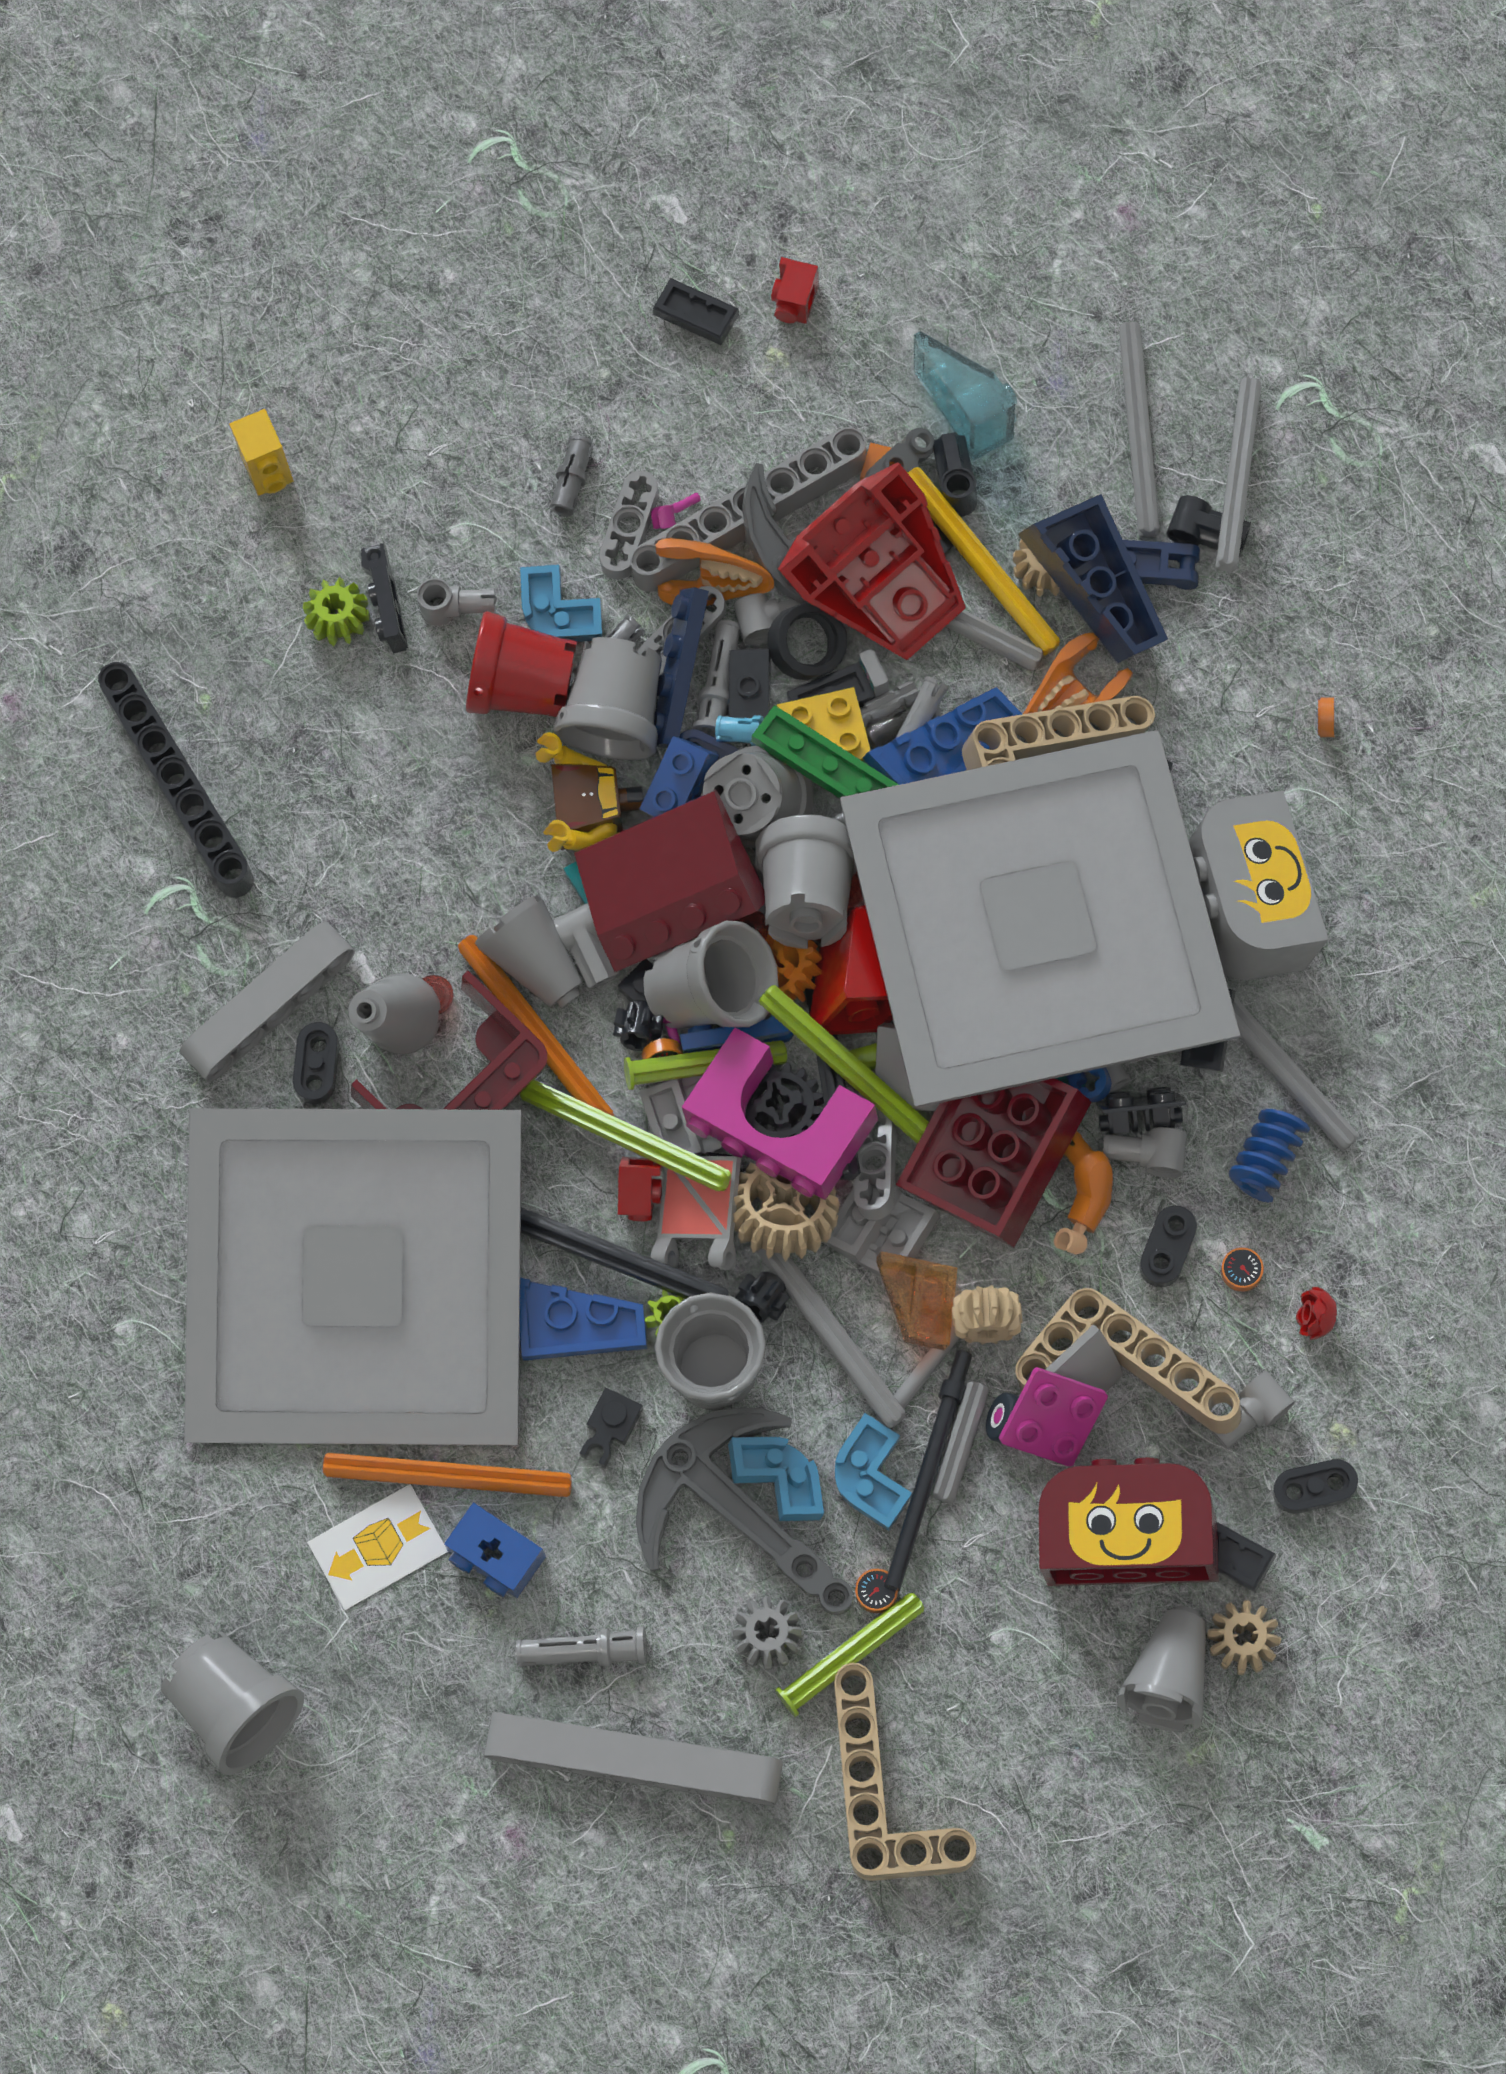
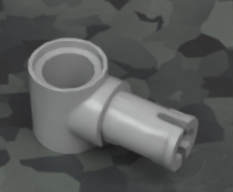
M430 578L423 581L417 589L416 595L421 615L430 625H445L453 618L461 617V614L484 613L486 611L496 614V605H494L496 604L495 588L461 590L460 586H449L443 579ZM434 598L445 599L438 606L428 605L429 601Z
M762 593L750 594L737 600L733 606L744 643L757 645L768 642V632L773 620L782 611L800 603L793 599L777 602L776 599L768 600L767 595ZM801 618L796 620L795 622L808 620L811 618Z
M1168 1127L1153 1128L1150 1130V1135L1143 1134L1142 1138L1105 1134L1103 1152L1109 1160L1138 1162L1140 1167H1146V1172L1150 1175L1163 1178H1177L1183 1175L1187 1134L1182 1130Z
M1264 1371L1239 1393L1242 1413L1239 1426L1227 1434L1211 1432L1225 1449H1228L1255 1426L1258 1428L1263 1424L1266 1427L1271 1426L1295 1404V1401L1268 1371Z

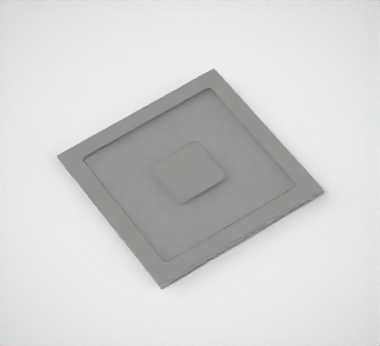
M1159 730L840 797L843 817L914 1108L1240 1038V1031Z
M189 1108L184 1443L519 1445L522 1110Z

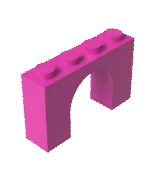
M734 1028L681 1107L687 1122L686 1126L702 1138H707L710 1135L722 1142L721 1146L733 1156L742 1158L745 1155L756 1161V1166L767 1175L776 1178L779 1174L792 1181V1187L807 1197H812L815 1194L826 1200L842 1176L844 1168L851 1162L878 1121L875 1104L839 1085L817 1120L802 1133L786 1138H775L758 1132L745 1118L746 1107L752 1094L774 1061L770 1046Z

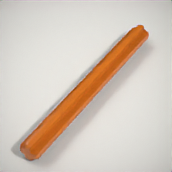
M469 935L458 944L459 952L491 993L544 1044L547 1050V1065L572 1097L614 1116L613 1110L502 968L482 953L474 944L478 939L477 936Z
M327 1453L323 1460L324 1475L333 1478L558 1497L570 1496L572 1489L571 1474L564 1472Z

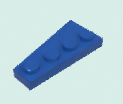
M995 687L956 707L953 711L941 717L938 716L926 722L923 726L898 736L888 744L867 752L862 758L869 766L899 785L966 771L962 757V748L975 727L986 720L1022 715V713ZM979 741L980 745L984 748H990L986 743Z

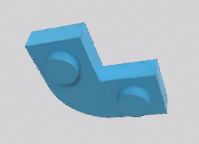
M559 565L520 567L522 610L525 621L531 630L577 642L592 641L593 638L603 637L600 598L562 600Z
M864 1413L837 1455L835 1461V1481L839 1493L851 1507L889 1531L912 1496L910 1491L879 1472L899 1442L900 1435Z
M781 1437L731 1438L728 1448L733 1483L774 1482L779 1521L821 1520L824 1515L818 1469L814 1460L809 1462L800 1451L788 1445L789 1439Z

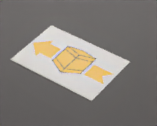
M411 1484L307 1542L344 1611L448 1552Z

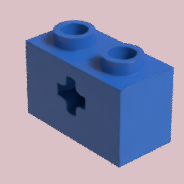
M673 736L640 806V810L655 817L700 797L706 773L717 761L719 755L686 739Z
M474 1502L444 1543L447 1551L452 1554L448 1560L467 1574L474 1569L486 1577L483 1584L501 1597H504L508 1592L515 1598H518L546 1558L541 1547ZM498 1547L502 1555L501 1558L497 1560L491 1557L488 1560L484 1554L486 1548L494 1551Z

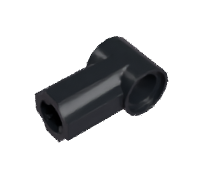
M955 432L942 434L937 440H934L933 445L941 494L959 516L964 517L971 514L977 506L976 479L972 472L966 437ZM955 490L967 491L961 495L952 494Z
M1191 495L1181 496L1166 535L1174 543L1193 544L1196 546L1201 544L1218 550L1222 513L1212 510L1211 505L1201 498ZM1245 520L1243 522L1239 557L1251 527V522Z

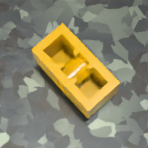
M266 409L229 423L239 454L258 496L265 493L279 492L287 484L294 482L283 447Z

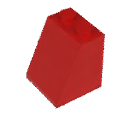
M862 905L850 912V915L847 917V931L842 938L829 946L820 947L819 949L822 960L817 963V966L822 972L815 978L816 987L813 992L810 1016L831 1035L876 1033L880 1024L884 1022L890 1023L893 1020L866 907Z

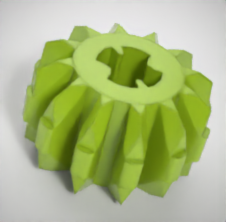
M339 577L335 585L330 586L323 579L321 583L322 590L318 591L310 588L309 597L311 601L303 602V611L307 615L304 619L307 629L314 630V637L318 641L328 637L329 644L334 647L338 638L343 637L344 641L350 644L352 641L350 634L354 632L363 635L364 627L362 623L368 622L370 619L369 610L366 609L369 605L367 596L359 594V587L354 582L345 587L344 580Z

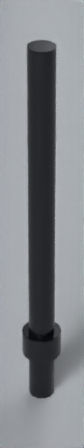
M956 1351L949 1377L944 1379L938 1395L941 1403L884 1583V1587L893 1591L901 1590L957 1405H961L966 1386L964 1382L972 1359V1354L966 1351Z

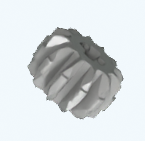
M764 1596L763 1609L758 1610L753 1600L747 1602L748 1610L751 1613L750 1617L744 1613H736L735 1620L744 1627L732 1629L731 1636L734 1639L743 1640L735 1647L738 1655L751 1651L747 1659L749 1666L754 1667L759 1658L763 1657L764 1669L770 1671L773 1666L771 1658L777 1657L779 1663L782 1666H786L789 1662L784 1653L785 1650L792 1654H799L800 1646L791 1639L804 1637V1629L792 1627L800 1620V1615L797 1611L784 1616L788 1608L787 1601L781 1600L774 1610L772 1609L771 1597ZM770 1625H773L777 1636L776 1639L768 1637L765 1642L760 1641L761 1636L758 1629L767 1630Z

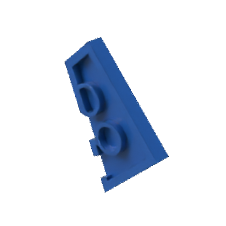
M520 1277V1341L523 1361L648 1349L643 1304L603 1295L568 1290L566 1287L553 1284L548 1286L534 1283L530 1279Z

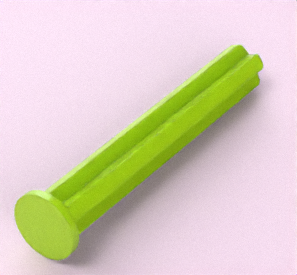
M783 1041L764 1043L770 1046L774 1066L787 1062V1048ZM720 1049L631 1061L630 1057L624 1058V1073L627 1087L629 1090H634L635 1085L702 1076Z
M914 1593L906 1594L785 1689L776 1688L775 1692L785 1707L794 1717H797L799 1715L797 1709L835 1681V1675L842 1666L849 1663H858L924 1612L925 1608L922 1601Z

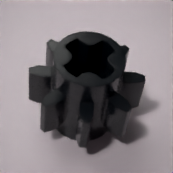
M632 1001L627 1005L626 1010L617 1008L613 1035L620 1037L621 1044L627 1049L643 1051L651 1041L661 1039L664 1016L655 1017L647 1001Z
M761 1272L757 1278L748 1273L738 1286L740 1291L735 1296V1299L752 1310L760 1323H763L768 1316L777 1321L786 1309L785 1303L790 1298L789 1295L785 1294L786 1286L784 1282L771 1272Z

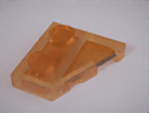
M881 1251L876 1258V1264L904 1342L945 1350L950 1345L953 1298H955L958 1268Z

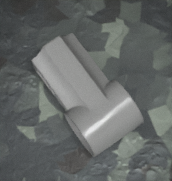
M588 903L553 920L564 946L569 952H572L589 989L602 986L622 975L620 970L614 972L600 943Z

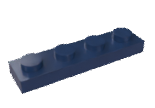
M696 587L680 590L672 604L671 615L674 618L672 632L667 636L664 643L663 653L666 657L664 672L659 675L657 696L659 697L654 718V725L658 733L657 747L668 748L673 736L680 737L709 591Z

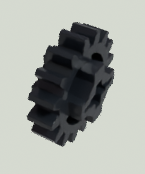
M785 1063L782 1071H777L774 1064H772L768 1070L769 1073L764 1076L749 1099L745 1118L755 1130L764 1135L775 1138L795 1136L807 1130L814 1123V1120H817L823 1109L817 1107L824 1104L823 1094L816 1092L819 1089V1085L815 1078L807 1081L808 1074L806 1069L801 1068L796 1074H793L790 1063ZM784 1084L795 1086L798 1090L791 1091ZM779 1095L782 1101L785 1103L783 1105L784 1111H782L783 1120H781L779 1114L776 1113L778 1109L777 1104H779ZM803 1116L801 1121L795 1125L798 1119ZM770 1124L771 1126L775 1127L777 1131L768 1130L762 1126Z

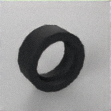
M804 602L782 611L773 620L768 632V649L771 653L772 662L783 674L794 679L811 680L832 672L842 662L847 649V633L841 621L816 606ZM801 618H811L817 621L824 629L827 637V652L819 662L814 664L798 662L791 655L787 645V631L789 627Z

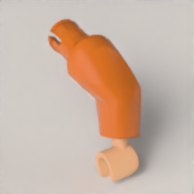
M1076 1131L1072 1138L1074 1146L1069 1144L1064 1153L1075 1167L1074 1180L1077 1194L1067 1217L1074 1224L1073 1229H1060L1054 1237V1245L1058 1249L1073 1254H1081L1087 1248L1085 1231L1094 1233L1111 1203L1113 1173L1106 1154L1101 1151H1093L1082 1138V1135Z

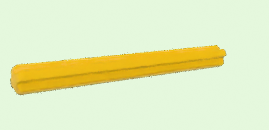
M919 467L909 471L910 477L925 494L928 503L927 508L934 522L1033 644L1042 649L1043 655L1052 653L1059 646L1060 638L924 471Z

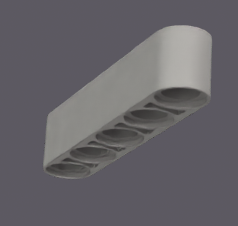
M327 921L317 924L198 1028L183 1043L180 1054L207 1082L218 1079L341 971L353 958L355 949Z

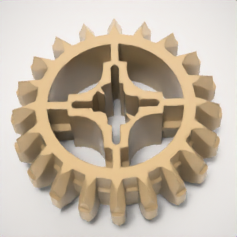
M750 1162L746 1168V1173L740 1172L738 1196L734 1197L735 1204L737 1205L736 1212L733 1213L734 1231L739 1232L740 1244L751 1242L750 1248L753 1253L760 1249L766 1250L768 1260L774 1253H780L785 1262L790 1257V1253H795L801 1259L806 1255L807 1249L816 1253L821 1246V1242L827 1243L831 1238L832 1230L837 1226V1213L839 1212L840 1204L838 1198L835 1197V1186L826 1200L815 1194L812 1197H807L792 1187V1181L779 1174L776 1178L771 1177ZM759 1197L762 1201V1209L756 1212L751 1203ZM809 1203L815 1211L814 1215L810 1218L804 1214L805 1206Z

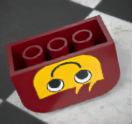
M1150 1457L1137 1458L1134 1460V1464L1117 1465V1461L1113 1459H1096L1091 1461V1466H1075L1059 1472L1044 1487L1038 1509L1039 1569L1048 1586L1219 1582L1217 1517L1205 1482L1191 1469L1179 1464L1160 1463L1159 1459Z

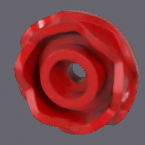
M1312 1287V1290L1309 1289V1291L1301 1294L1302 1307L1296 1313V1320L1301 1326L1299 1334L1309 1336V1340L1324 1337L1331 1332L1337 1316V1306L1332 1296L1322 1288Z

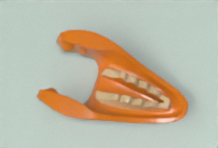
M666 538L659 540L655 544L656 554L661 557L700 559V577L696 581L670 580L658 585L659 598L670 605L673 604L680 590L693 587H714L721 592L725 600L756 593L764 594L774 588L772 575L760 564L709 543ZM713 597L711 600H707L706 606L714 604L716 598Z
M1094 633L1079 635L1069 641L1058 653L1023 714L1112 700L1129 683L1134 673L1129 668L1119 670L1116 673V677L1105 686L1098 696L1091 693L1076 678L1073 669L1084 656L1096 649L1099 638Z

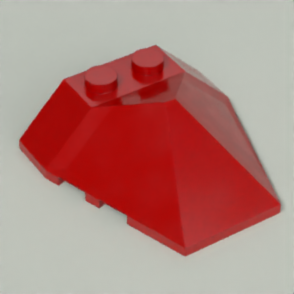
M898 462L857 482L796 537L778 568L802 599L905 660L911 658L966 608L950 562L947 561L941 546L940 535L937 528L934 527L927 508L928 503L925 494Z

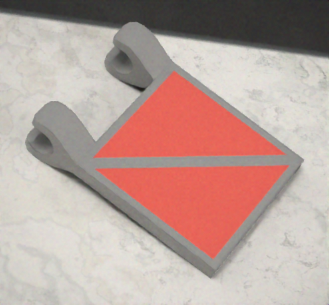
M700 1156L731 1172L732 1176L725 1191H715L664 1167L658 1237L651 1252V1259L676 1268L679 1262L676 1239L714 1240L708 1255L709 1265L719 1267L722 1270L733 1269L736 1265V1252L733 1241L735 1228L733 1213L736 1212L737 1207L734 1197L738 1196L741 1158L737 1156Z

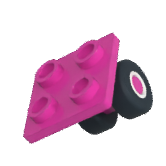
M1036 1367L1033 1369L1020 1396L1005 1392L993 1401L986 1419V1433L992 1441L1071 1467L1074 1465L1108 1399V1395L1102 1389Z

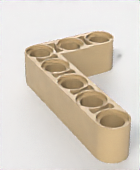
M1130 696L986 720L979 723L965 741L962 748V757L966 770H972L1145 733L1153 723L1155 711L1147 699L1140 696ZM1127 717L1132 718L1137 725L1131 723ZM1090 723L1097 725L1100 731L1094 729ZM1053 729L1059 730L1064 737L1057 735ZM1016 735L1022 736L1026 739L1027 743L1021 742ZM979 741L986 743L991 750L981 746Z
M1083 1288L1074 1292L1016 1364L1015 1373L1022 1392L1027 1382L1025 1379L1027 1374L1036 1367L1045 1370L1066 1351H1058L1052 1348L1053 1343L1057 1339L1067 1338L1073 1344L1094 1324L1106 1338L1120 1365L1205 1427L1217 1434H1227L1234 1431L1241 1422L1240 1400L1233 1388L1092 1288ZM1085 1307H1094L1099 1310L1094 1317L1089 1319H1083L1078 1316L1079 1311ZM1120 1330L1128 1331L1132 1334L1130 1339L1123 1343H1116L1110 1339L1115 1332ZM1158 1354L1165 1358L1164 1362L1157 1367H1149L1143 1362L1148 1356ZM1187 1378L1194 1379L1199 1383L1194 1390L1189 1392L1177 1388L1178 1383ZM1218 1403H1227L1233 1408L1225 1416H1217L1211 1412L1212 1407Z
M860 1663L845 1664L835 1675L834 1686L850 1859L853 1871L864 1880L876 1881L953 1874L968 1870L976 1859L977 1846L974 1837L964 1829L949 1828L895 1834L887 1833L873 1679L871 1672ZM850 1676H859L866 1682V1687L858 1695H849L842 1689L844 1680ZM861 1718L869 1723L870 1731L865 1737L853 1738L846 1732L847 1724L852 1719ZM859 1761H866L873 1766L874 1774L868 1781H856L850 1775L852 1765ZM864 1804L874 1806L879 1813L877 1820L871 1825L857 1823L854 1819V1812L859 1806ZM961 1840L967 1844L970 1852L964 1860L952 1861L945 1855L944 1848L950 1841ZM909 1844H918L926 1852L924 1861L918 1865H909L901 1857L903 1848ZM866 1848H875L882 1854L883 1860L877 1868L865 1869L858 1863L860 1852Z

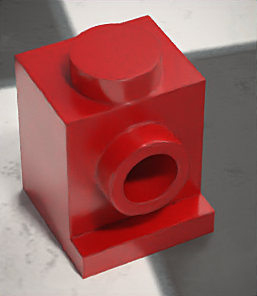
M781 257L779 262L780 279L776 278L771 294V301L776 302L774 316L785 323L799 322L807 324L819 287L818 266Z
M622 1157L618 1173L617 1215H628L627 1218L631 1221L644 1222L652 1220L654 1203L661 1204L662 1179H655V1176L661 1175L664 1166L645 1157Z

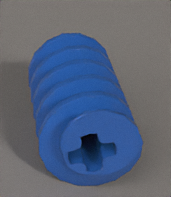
M1276 1109L1260 1111L1258 1116L1260 1123L1252 1126V1137L1247 1138L1243 1145L1245 1151L1239 1152L1236 1157L1238 1165L1232 1166L1228 1173L1232 1182L1243 1192L1259 1201L1268 1203L1273 1202L1274 1198L1266 1191V1188L1279 1189L1281 1183L1273 1177V1174L1287 1175L1288 1173L1287 1167L1280 1162L1281 1159L1294 1161L1296 1155L1288 1149V1146L1301 1147L1303 1141L1295 1132L1309 1133L1310 1130L1308 1124L1300 1118Z

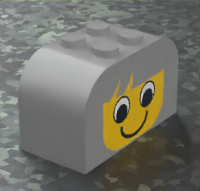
M1284 791L1232 798L1217 803L1208 811L1188 841L1224 975L1240 980H1250L1304 971L1329 938Z

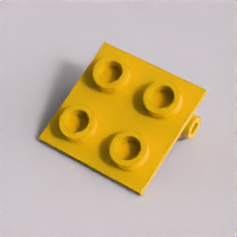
M854 687L777 704V707L861 761L864 760L862 757L871 751Z

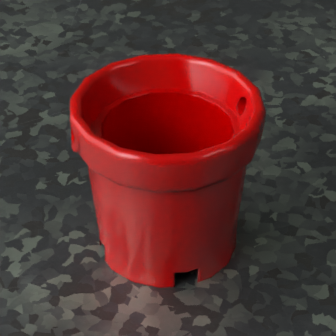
M488 611L484 612L471 668L466 712L488 714L491 710L557 717L558 712L566 705L577 641L555 637L507 623V618Z

